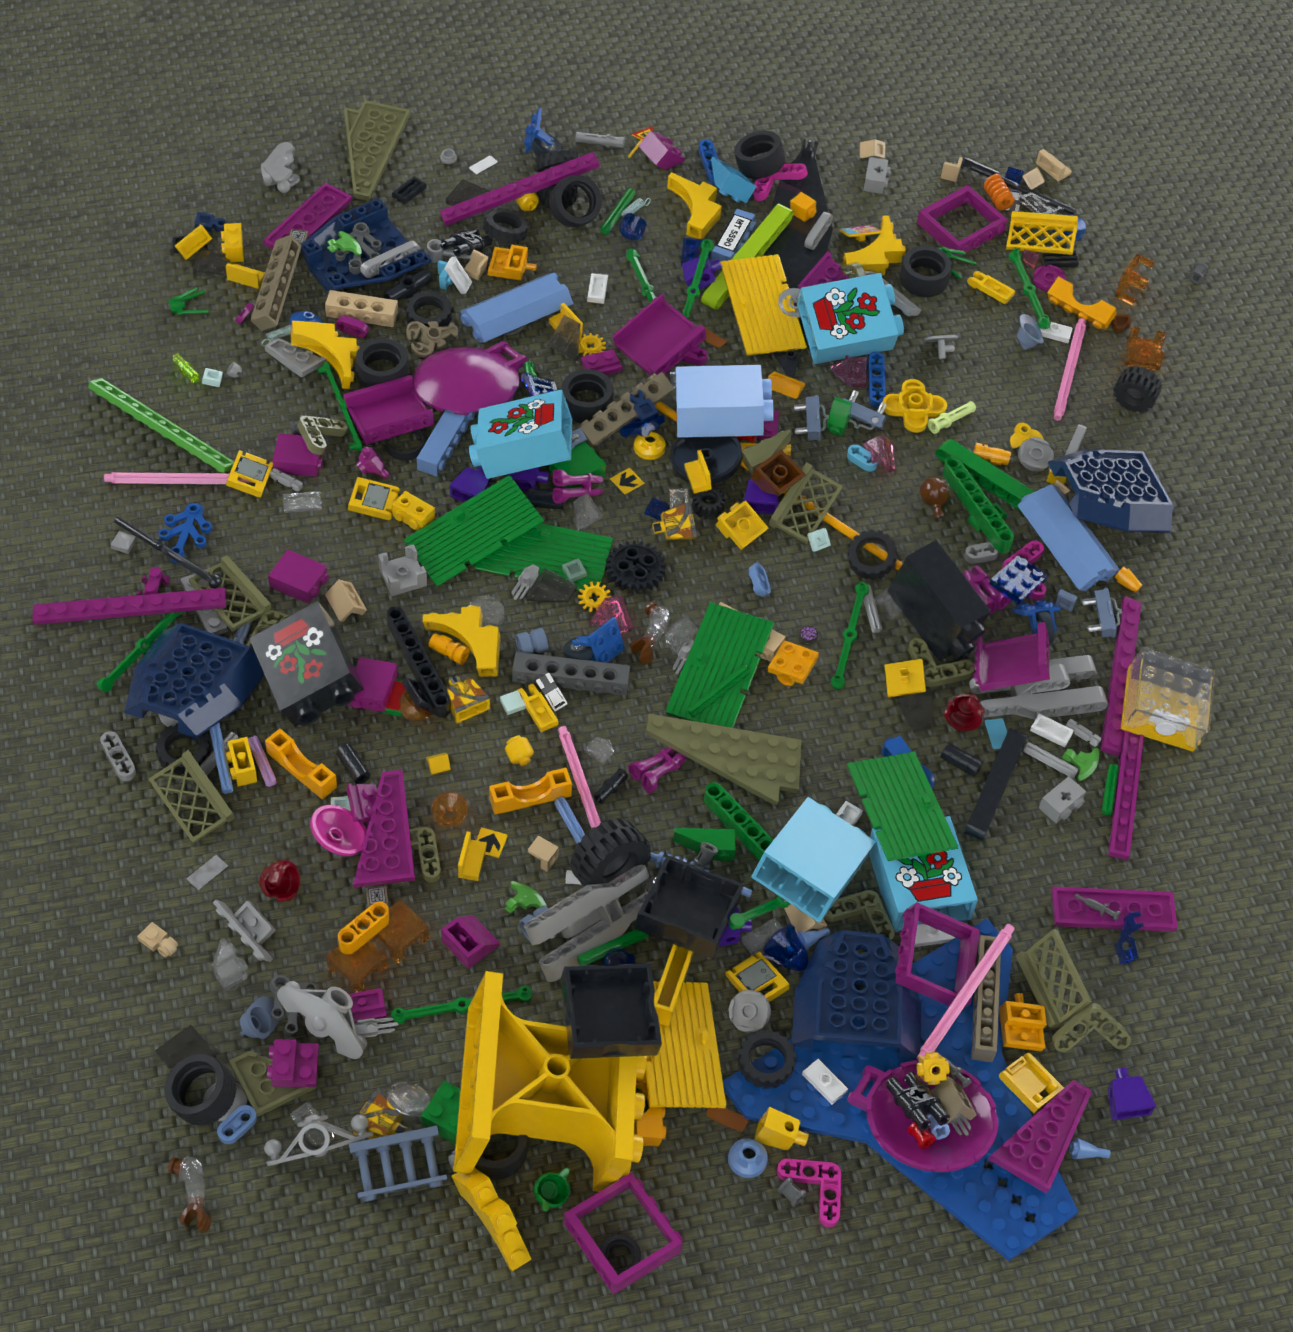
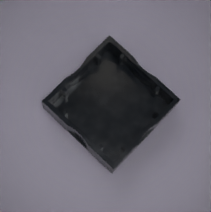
M667 855L657 874L655 885L648 892L638 912L635 929L713 959L729 925V918L735 912L740 901L744 884L719 874L704 871L693 864Z
M651 963L620 964L611 967L596 965L564 966L561 986L570 1059L658 1055L662 1041L658 1014L654 1005L655 990Z

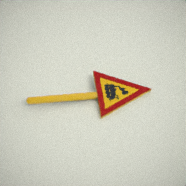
M653 126L632 134V136L640 139V141L628 155V158H631L639 148L638 145L650 131L653 132Z

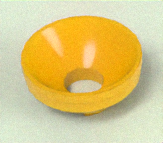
M646 431L635 438L633 448L639 457L646 460H654L660 458L665 453L666 443L660 434ZM647 437H653L655 441L647 442L645 439Z

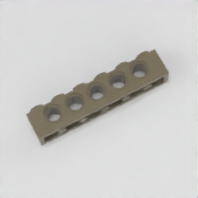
M292 235L277 239L270 256L250 320L261 331L278 325L302 247Z
M663 372L658 375L654 373L647 379L648 382L645 384L641 382L635 386V391L632 393L626 392L620 397V401L610 403L606 407L607 410L604 412L600 410L594 414V419L582 422L579 427L587 438L585 442L590 447H595L638 417L633 409L636 404H633L629 399L630 394L639 398L637 393L638 390H641L644 394V400L650 398L654 405L669 396L675 388ZM648 388L653 389L655 394L651 393ZM621 407H626L628 412H624ZM608 416L613 417L615 421H610ZM594 425L599 426L601 428V431H597L594 428Z
M980 935L975 968L996 937ZM1001 953L974 992L971 1060L993 1062L997 1052Z

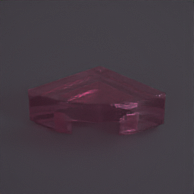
M1024 249V262L1029 267L1035 269L1040 254Z

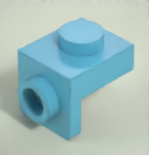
M439 260L437 265L438 274L440 275V289L446 290L449 285H452L453 281L444 269L448 262Z

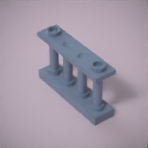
M437 1126L349 1143L350 1154H355V1157H358L364 1192L357 1193L358 1199L363 1198V1202L376 1200V1195L428 1184L430 1188L442 1186V1181H446L447 1176H439L433 1146L434 1137L439 1135ZM421 1140V1143L424 1144L430 1178L417 1180L411 1150L412 1142ZM399 1145L402 1148L408 1183L398 1185L394 1183L389 1155L390 1146ZM377 1149L381 1156L386 1187L373 1190L367 1155H369L368 1151Z

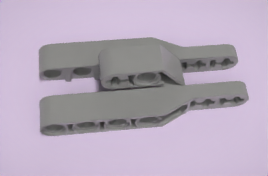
M1089 655L1051 659L1049 680L986 691L980 690L979 684H975L974 678L969 682L971 692L974 694L1010 691L1011 697L981 701V705L985 708L983 718L1015 714L1035 720L1038 714L1051 718L1098 712L1106 709L1108 706L1107 698L1101 686L1054 691L1067 688L1070 685V681L1076 680L1078 682L1081 679H1088L1097 675L1093 659Z
M645 865L635 866L609 883L586 885L524 925L532 946L540 944L549 938L553 939L554 935L560 931L564 938H571L577 935L540 959L539 964L548 982L560 979L564 966H581L577 962L578 955L622 936L630 923L637 919L638 912L648 892L622 908L618 897L648 879L649 873Z

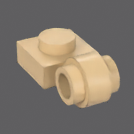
M153 922L137 936L138 941L153 952L157 949L165 958L171 956L177 950L178 943L172 937L168 938V934Z

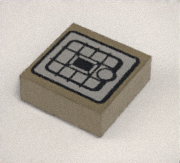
M291 229L290 235L302 244L308 238V231Z
M386 886L366 888L368 907L375 902H384L389 907Z

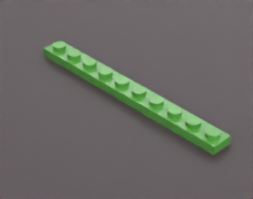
M103 378L89 382L88 388L93 390L95 394L104 397L109 403L115 404L122 411L134 416L136 420L145 423L150 429L156 430L163 437L175 442L177 446L186 449L204 463L216 468L218 472L226 473L231 471L234 464L233 460Z

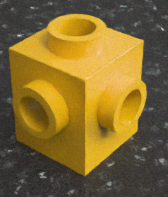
M938 1052L925 1053L926 1056H918L917 1074L923 1081L927 1082L928 1085L940 1084V1081L947 1080L946 1074H949V1063L945 1061L943 1056L939 1055ZM936 1066V1072H932L933 1067Z

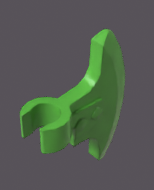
M339 231L341 239L336 241L331 239L327 242L330 245L327 247L330 252H335L340 248L343 252L352 251L357 256L361 255L359 243L343 231Z
M1095 747L1089 754L1080 751L1078 755L1073 750L1067 749L1062 759L1078 767L1079 774L1077 780L1082 781L1095 771L1099 761V749Z
M511 881V887L517 892V895L506 902L507 907L505 910L510 914L518 906L525 910L532 906L537 908L543 905L547 906L543 898L531 887Z

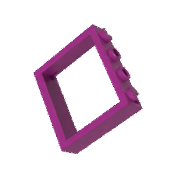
M968 185L920 210L917 224L943 247L964 251L965 253L973 248H977L986 241H990L998 234L1000 235L1005 231L1007 219ZM967 202L991 224L958 241L935 219Z
M916 902L907 908L903 914L904 925L900 934L902 939L898 950L899 960L895 970V983L950 1006L975 970L980 930ZM918 921L960 939L954 992L911 974ZM971 998L968 1000L964 1007L971 1004Z
M632 1173L564 1213V1225L613 1295L677 1256L682 1250L683 1240L681 1235L677 1231H673L668 1217L664 1213H660L655 1199L651 1195H647L639 1178L636 1179ZM630 1189L669 1244L617 1275L579 1218Z

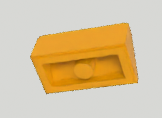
M773 372L768 376V379H771L773 391L794 399L799 397L805 386V383L777 372Z

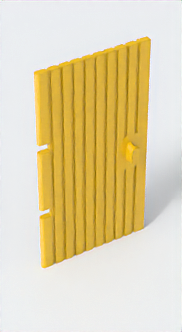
M779 255L721 261L723 266L722 272L746 355L806 349L807 346L798 317L784 314L778 305L780 294L789 289L788 284H782V282L787 280ZM791 295L786 296V300L784 298L782 302L783 308L787 312H796L788 304Z
M653 981V982H654V990H655L654 998H655V995H656V992H657V989H658V986H659L660 981H658V982ZM686 982L683 983L669 1027L659 1024L662 1045L658 1055L646 1056L647 1059H651V1062H646L645 1070L649 1107L726 1108L708 983Z

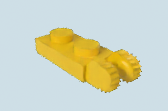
M975 271L973 277L967 280L972 288L979 289L1005 305L1015 295L1014 289L979 271Z
M533 683L528 686L532 694L530 697L527 696L522 688L518 689L527 711L540 732L558 726V719Z

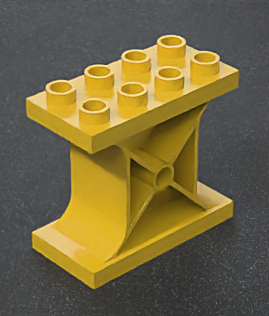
M486 971L467 1012L453 1171L471 1174L490 1140V1135L509 1134L516 1136L527 1135L530 1138L570 1143L581 1148L588 1155L593 1165L592 1191L600 1192L630 1173L631 1162L639 1163L643 1151V1136L634 1134V1120L640 1121L644 1113L645 1096L644 1094L636 1093V1079H643L647 1057L570 1059L566 1027L527 1021L513 1015L506 1007L502 998L503 974Z

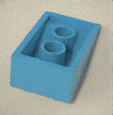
M712 157L714 182L719 188V192L725 196L731 195V198L738 203L740 201L747 203L757 186L738 169Z

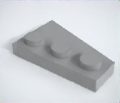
M279 338L265 345L266 352L301 378L318 369V367L323 366L324 362H327L326 358L322 356L317 357L309 350L306 352L302 351L297 346H291V343Z

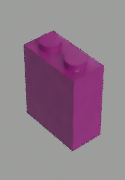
M279 433L273 456V469L276 468L286 474L317 477L318 471L322 470L323 459H321V456H325V451L322 455H316L309 451L302 435Z
M288 549L268 575L270 588L308 604L313 598L317 597L319 589L327 583L329 578L326 565Z
M360 657L355 671L364 690L355 694L354 699L348 706L370 709L375 712H385L394 684L399 677L397 664Z

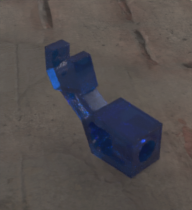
M1140 911L1131 912L1123 919L1125 922L1118 942L1115 944L1120 964L1135 962L1138 959L1135 939L1131 935L1144 926L1143 922L1138 924L1134 921V918L1141 916ZM1123 943H1128L1129 950H1123Z

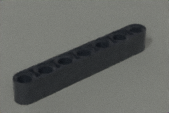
M392 606L387 610L388 628L416 681L420 683L433 704V713L437 717H446L450 713V697L405 612L399 606Z
M1009 728L964 834L982 841L984 840L1028 734Z

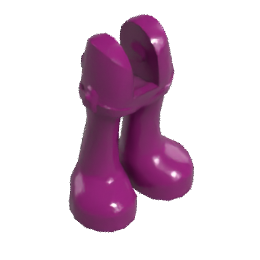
M556 469L553 472V482L557 486L582 484V488H554L552 497L556 504L564 503L572 497L586 496L591 498L592 496L603 494V489L591 488V483L603 482L602 476L591 473L571 476L562 469Z
M979 566L972 568L973 574L969 570L963 571L962 574L991 610L990 614H993L996 608L1001 610L1011 602L1012 594L1007 590L998 592L991 583L989 575ZM982 586L987 591L990 597H987V595L983 592V590L981 589Z
M666 747L651 758L629 764L628 770L634 780L638 781L641 779L644 790L651 794L658 787L657 780L672 770H678L687 757L681 753L674 756L677 751ZM661 762L663 763V764L660 765L659 767H657V768H655V769H653V770H651V771H648L650 768L654 767L655 765H657V764H659V763H661Z

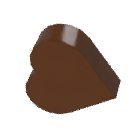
M1116 314L1111 322L1112 329L1118 333L1124 332L1125 328L1131 326L1132 318L1128 315Z

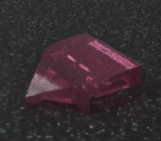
M846 355L842 362L831 367V370L849 387H867V357L849 358Z
M879 435L863 443L865 449L867 448V451L871 452L872 464L879 461L880 465L889 473L895 470L893 442L885 436Z
M622 596L604 598L590 620L591 624H597L601 627L612 617H615L620 633L631 632L634 628Z

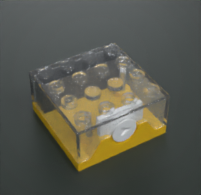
M1142 648L1127 670L1121 729L1193 752L1210 730L1215 670Z

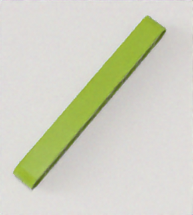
M777 204L731 260L762 257L790 223L794 211L781 204ZM722 271L706 289L701 298V303L714 310H718L729 297Z

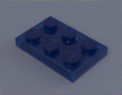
M1018 555L991 578L989 585L1020 605L1046 581L1048 575Z

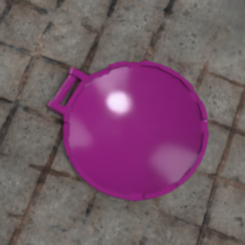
M501 341L488 349L456 347L442 350L424 359L416 368L413 376L415 392L423 402L437 410L444 411L446 409L454 411V414L469 415V412H476L481 408L509 402L519 387V374L517 370L522 368L523 363L529 361V359L509 347V344L505 341ZM506 352L514 359L510 361L501 354Z
M918 1061L902 1063L900 1067L893 1070L889 1069L886 1072L872 1066L865 1067L860 1082L854 1092L850 1093L847 1100L850 1104L867 1111L868 1124L875 1139L887 1153L898 1161L924 1171L950 1172L974 1164L990 1150L998 1130L996 1105L990 1093H987L980 1085L981 1082L967 1071L962 1069L961 1074L966 1079H971L969 1086L964 1088L958 1078L954 1079V1081L962 1086L977 1114L972 1120L967 1118L971 1125L970 1130L965 1122L962 1121L969 1135L966 1136L959 1124L957 1126L962 1135L956 1132L951 1123H947L950 1129L949 1135L940 1140L936 1139L930 1147L921 1150L913 1135H909L907 1132L909 1126L914 1122L912 1119L906 1118L904 1111L894 1103L893 1095L886 1088L887 1080L892 1077L897 1078L904 1089L909 1088L904 1082V1077L910 1072H914L922 1083L927 1084L917 1074ZM936 1066L933 1067L932 1072H936ZM870 1080L875 1083L868 1096L865 1097L862 1094ZM928 1085L930 1087V1091L933 1090L937 1085Z

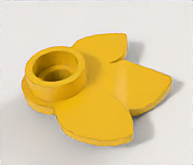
M1022 422L1015 426L1014 434L1010 437V444L1013 449H1016L1025 440L1035 437L1043 440L1044 438L1039 431L1031 429L1028 424Z

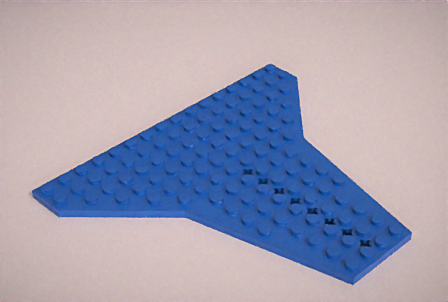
M988 919L974 926V928L980 930L979 938L980 935L997 937L999 934ZM952 939L913 963L911 974L954 992L960 939ZM1008 943L1001 952L999 1007L1007 1001L1013 952L1012 947ZM918 993L921 1001V1049L949 1006ZM974 993L971 998V1004L962 1009L935 1049L939 1055L946 1057L953 1065L961 1067L977 1078L984 1090L990 1093L996 1105L998 1130L994 1143L985 1156L966 1168L950 1172H930L913 1168L898 1161L887 1153L875 1139L868 1124L867 1111L848 1102L847 1098L856 1089L866 1066H872L886 1072L889 1069L898 1068L900 1064L908 1061L917 1060L919 1063L918 1059L898 1058L899 1048L814 1040L813 1049L794 1047L796 1063L793 1074L785 1084L781 1083L777 1088L769 1087V1089H763L761 1086L759 1088L755 1087L752 1082L749 1083L745 1080V1076L741 1075L740 1070L723 1080L724 1092L746 1119L759 1122L767 1109L771 1107L799 1119L800 1125L798 1130L866 1143L1008 1261H1011L1078 1214V1210L1059 1171H1057L1050 1190L1045 1193L988 1160L995 1151L1032 1118L1028 1107L999 1078V1074L1008 1067L1001 1054L1003 1041L999 1011L997 1052L993 1062L971 1060ZM859 1020L853 1022V1024L857 1027H862L864 1025L863 1022ZM775 1048L751 1064L756 1070L770 1074L782 1069L785 1060L782 1053ZM817 1059L848 1088L847 1093L833 1105L802 1075L803 1071ZM870 1080L862 1094L863 1096H868L875 1083L874 1081ZM985 1162L992 1163L993 1170L985 1169L983 1167ZM998 1179L1005 1180L1007 1187L1005 1188L1003 1185L999 1187L997 1185ZM1012 1197H1018L1021 1205L1017 1203L1012 1204ZM1026 1214L1033 1215L1035 1223L1027 1222L1025 1220Z

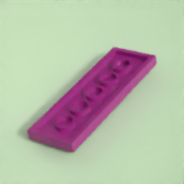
M325 182L263 240L264 245L273 249L275 241L289 236L291 229L308 231V238L344 210L352 202V196Z
M1052 887L1051 889L1054 926L1176 932L1178 928L1173 892ZM1075 894H1079V896L1085 899L1091 898L1103 905L1105 903L1109 904L1108 909L1114 912L1120 911L1119 918L1115 921L1113 920L1114 917L1107 913L1101 916V912L1087 906L1084 901L1076 899L1074 897Z

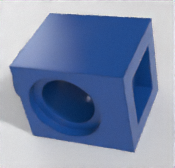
M898 736L896 738H889L884 742L881 754L883 757L912 751L903 738Z

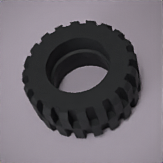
M620 818L609 819L608 822L604 821L599 826L590 829V832L582 837L581 842L577 843L575 846L576 850L572 853L571 868L574 876L584 887L590 884L609 883L635 866L645 865L647 868L648 861L651 858V846L649 841L629 820Z

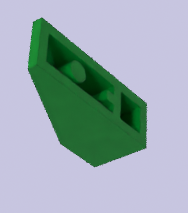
M674 828L673 842L697 853L701 850V843L707 842L718 849L717 854L713 856L712 860H720L722 862L734 860L735 829Z

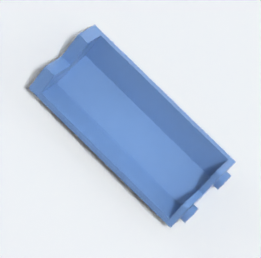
M554 272L460 311V318L466 327H473V336L481 343L561 310L560 305L562 303L570 306L573 304L567 286L558 282V276Z
M1051 484L1024 496L1021 499V503L1017 506L1079 590L1086 592L1099 580L1107 582L1120 571L1084 520L1075 517L1069 505L1070 501L1058 486Z

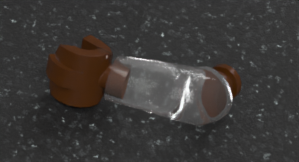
M654 602L649 603L645 608V613L649 615L650 620L643 638H638L630 643L632 653L635 654L641 651L639 659L644 665L653 660L652 648L658 642L670 621L668 610L664 606H657Z
M187 1156L184 1159L173 1157L169 1162L168 1172L170 1174L176 1173V1175H179L180 1180L185 1182L188 1207L182 1212L179 1222L189 1227L191 1220L197 1216L196 1225L201 1233H205L211 1226V1218L202 1209L205 1206L203 1168L193 1157Z

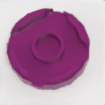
M1047 265V267L1039 266L1033 274V283L1041 291L1048 292L1058 276L1064 280H1067L1064 271L1059 267Z

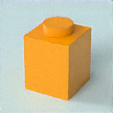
M800 192L790 201V209L794 211V216L806 222L816 213V201Z

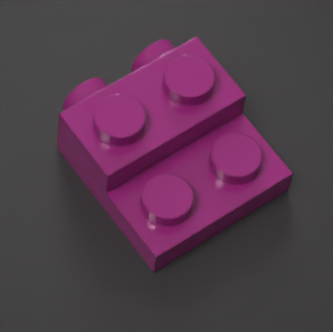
M274 1039V1046H269V1059H273L272 1066H268L267 1078L271 1079L272 1087H316L319 1044Z

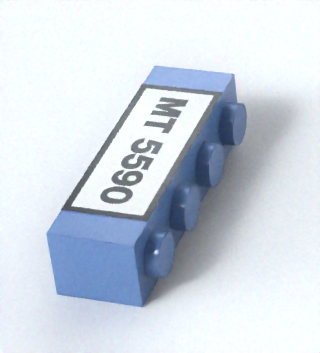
M736 209L712 251L711 262L718 258L720 261H728L736 255L750 238L751 231L754 232L756 228V222H754L755 214Z

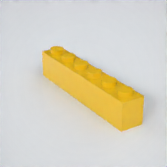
M675 944L672 946L654 998L659 1024L668 1027L694 953Z

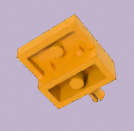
M511 245L510 249L495 247L488 268V275L521 281L525 270L536 271L537 264L527 263L528 247Z
M1016 993L1014 995L1015 1002L1005 1001L999 1007L1003 1047L1043 1051L1045 1049L1043 1028L1047 1025L1045 1007L1024 1003L1023 994Z

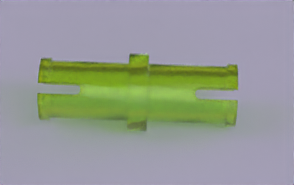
M175 354L172 357V363L192 383L200 379L198 378L200 374L196 372L193 365L180 354Z

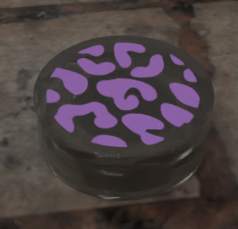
M804 626L800 629L799 640L802 643L811 645L817 641L818 631L816 628Z

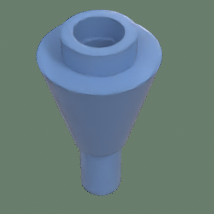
M826 927L818 931L796 932L793 939L794 945L797 949L805 951L820 938L830 935V930Z
M1075 1138L1069 1145V1153L1072 1154L1073 1159L1110 1158V1150L1097 1148L1079 1138Z

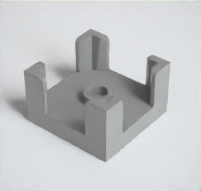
M414 544L405 547L404 557L388 561L387 553L378 555L379 569L391 596L427 586V573L424 566L420 567L417 561V550Z

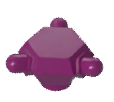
M364 447L360 453L359 461L356 463L364 475L368 472L376 473L382 478L387 479L389 472L385 470V464L372 447Z

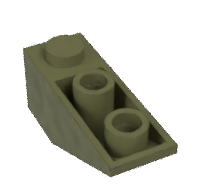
M791 430L781 431L775 436L764 439L760 443L749 446L742 451V461L751 475H753L757 466L781 449H785L791 441Z

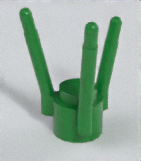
M945 247L938 248L946 253L950 259L953 258L973 265L977 264L975 261L952 254L965 255L964 251ZM952 269L951 273L961 279L962 276Z
M195 287L168 300L172 313L177 312L178 316L182 314L209 313V310H183L185 308L184 301L206 293V291L203 290L192 294L198 290Z

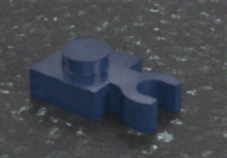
M197 211L194 228L196 229L199 225H202L206 231L211 232L213 228L221 232L224 231V226L222 225L225 224V219H214L212 214Z
M638 390L637 393L639 398L630 394V401L636 404L633 409L642 423L658 415V410L650 398L644 400V394L641 390Z

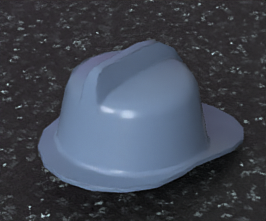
M1022 314L1020 316L1021 327L1017 332V338L1022 348L1027 350L1028 348L1035 347L1038 343L1043 344L1044 339L1038 323L1029 315Z
M266 996L259 997L242 1014L240 1018L241 1036L246 1035L249 1038L265 1039L275 1029L279 1021L276 1022L271 1019V1011L274 1008V1001ZM275 1012L274 1015L280 1016V1013Z

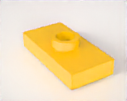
M199 225L178 242L175 247L184 259L187 260L208 243L212 237L202 225Z

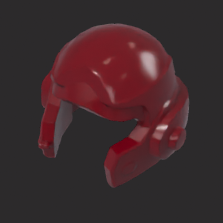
M972 693L956 695L953 701H948V706L943 715L947 722L958 731H972L981 725L985 708L981 705L976 695Z
M279 860L263 870L259 877V886L267 897H276L277 901L281 903L291 901L296 897L301 878L293 862Z

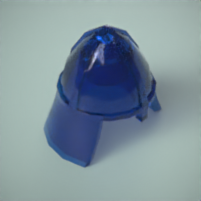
M787 925L774 933L762 950V956L786 969L803 971L807 967V950L793 925Z

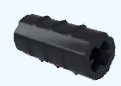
M947 743L940 758L973 777L977 775L983 763L975 758V756L968 754L967 751H963L951 743Z
M351 744L342 745L337 749L336 755L340 763L343 764L355 784L365 783L370 778V772L362 762V758L358 756L357 751L354 750Z

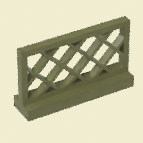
M806 462L802 468V471L806 474L805 477L789 488L770 518L768 526L774 529L777 527L808 544V536L806 538L801 535L798 529L808 527L809 533L816 531L843 486L813 470L812 465ZM812 476L818 478L820 484L811 486L810 478ZM832 486L837 490L835 493L827 495L825 487ZM822 488L824 495L815 497L813 489ZM809 490L812 498L802 499L801 492ZM825 499L827 506L818 509L816 501ZM813 502L815 509L806 511L804 503ZM801 504L803 512L793 513L792 506ZM816 513L818 520L809 523L807 515ZM804 516L806 523L797 525L795 517ZM792 518L794 526L787 527L782 522L784 519Z
M228 555L221 558V563L205 570L212 576L213 573L219 570L224 574L223 578L221 577V588H224L225 583L235 586L234 590L225 589L226 594L232 595L231 600L226 599V605H230L229 611L220 608L213 609L232 632L260 618L271 610V603ZM198 575L189 578V583L195 590L213 589L209 587V581L207 586L199 585L197 582L205 579ZM235 595L243 596L245 602L234 601ZM233 606L243 607V612L232 611ZM246 608H252L257 611L253 614L245 613ZM230 616L240 617L241 620L233 624L230 621Z
M187 750L181 754V758L148 780L194 844L224 823L231 822L235 817L192 754ZM183 764L186 768L185 775H173L175 768ZM161 777L169 778L167 788L158 787L155 781ZM172 779L183 780L181 790L170 788ZM186 781H192L197 784L195 792L184 791ZM169 792L180 794L178 804L168 801ZM183 794L194 796L192 806L181 804ZM197 797L207 798L206 808L196 807ZM180 808L191 809L189 820L179 817ZM195 810L205 812L203 822L192 820ZM209 812L217 813L221 818L215 823H207ZM191 824L202 825L201 832L193 837L190 833Z
M1053 929L1026 952L1021 951L1016 955L1038 1005L1045 1007L1046 1022L1049 1028H1061L1069 1019L1092 1002L1058 930ZM1052 938H1054L1056 942L1054 950L1049 949L1050 940ZM1039 949L1042 950L1041 961L1038 960L1035 954ZM1048 952L1053 953L1052 965L1046 963ZM1059 955L1064 959L1063 968L1057 967ZM1045 966L1051 968L1049 979H1047L1044 973ZM1057 970L1062 971L1060 983L1055 981ZM1068 973L1073 978L1072 986L1066 985ZM1054 985L1060 986L1058 997L1053 992ZM1065 988L1071 990L1069 1001L1063 999ZM1076 992H1080L1083 999L1079 1004L1075 1003ZM1062 1003L1068 1004L1065 1015L1062 1011Z

